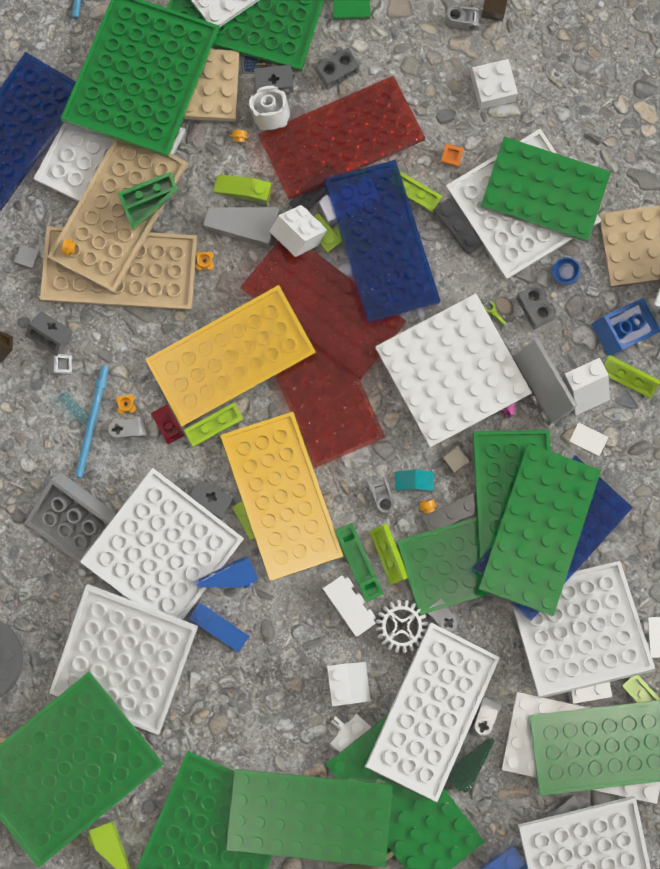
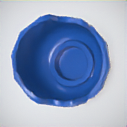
M563 257L558 259L552 267L553 278L560 285L568 286L574 284L580 277V265L573 258Z

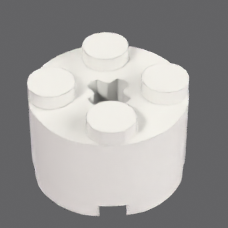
M264 86L259 88L254 96L252 94L249 105L254 122L260 130H273L287 125L290 109L284 91L278 90V87Z

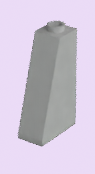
M277 207L209 208L207 213L204 212L201 223L204 224L206 231L270 248L273 235L269 231L278 215H280V209Z

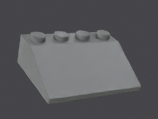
M539 339L533 340L513 357V360L532 392L530 399L533 405L538 406L541 411L539 413L541 419L550 426L568 416L577 404Z
M60 473L50 480L25 524L80 565L87 568L80 560L116 513L64 474Z

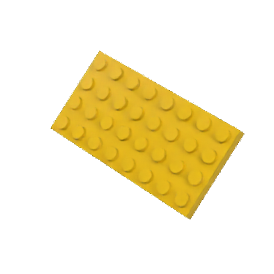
M278 285L145 360L180 425L183 427L315 354L316 351L281 287Z
M293 412L220 435L269 581L343 557Z

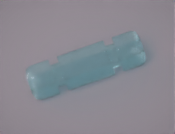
M67 392L62 393L59 396L60 401L66 404L65 406L75 417H78L77 419L81 424L88 422L89 416L83 412V409L71 399Z

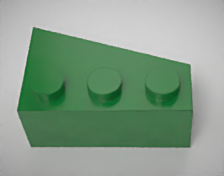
M170 171L118 192V196L134 231L179 191Z

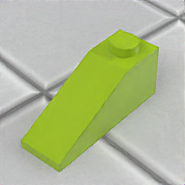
M218 174L213 193L267 207L272 192V183L255 178Z
M114 820L89 830L88 840L90 845L94 846L95 850L115 869H131Z

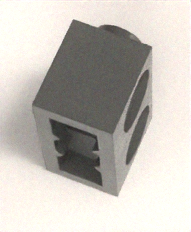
M349 48L339 49L333 54L334 56L328 59L323 58L316 65V73L327 90L359 73L360 65ZM346 60L349 64L342 65L340 62ZM330 69L333 73L326 74L324 71Z
M538 283L519 292L516 296L533 330L553 321L556 317L554 305L552 303L549 304L545 289L540 287ZM535 294L538 300L531 301L528 295ZM537 311H545L547 317H539Z

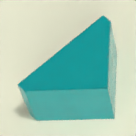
M418 469L395 471V491L433 492L434 472Z

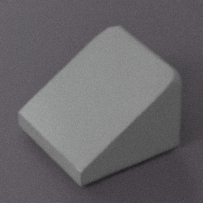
M52 354L49 356V375L72 374V355L58 354L56 356Z

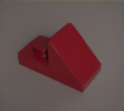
M168 404L151 413L167 444L185 436Z

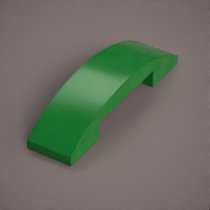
M353 523L335 530L344 555L366 602L383 595L384 592L366 556Z

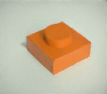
M446 144L441 164L459 168L464 148Z

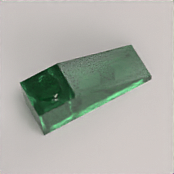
M493 737L487 739L453 765L448 779L459 793L461 791L466 793L473 787L472 783L476 780L495 742Z

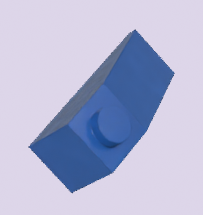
M244 556L193 581V583L197 587L247 588L255 584L254 581L258 579V576L250 559Z
M199 603L189 618L237 652L241 650L249 638V635L202 603Z

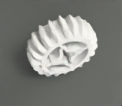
M398 600L397 607L394 606L393 602H390L391 609L389 610L384 606L383 609L386 614L381 612L378 614L383 620H376L377 624H381V627L375 628L376 631H382V634L377 636L378 639L384 637L385 640L382 642V645L389 642V650L392 649L393 645L396 646V653L399 652V647H402L403 653H406L407 646L413 651V643L419 647L420 643L417 640L418 638L422 640L423 636L421 633L426 632V629H422V626L428 625V622L421 621V619L426 618V615H418L421 609L413 610L416 606L415 603L411 607H407L409 603L407 600L404 602V606H401V601ZM403 610L411 614L406 619H400L393 612ZM388 617H390L395 626L389 635L386 632V620ZM409 619V622L406 623L407 626H405L407 628L406 631L400 630L394 633L397 630L398 622L403 623ZM414 619H416L418 624L415 636L409 629V624ZM398 634H404L410 641L399 643L392 639Z

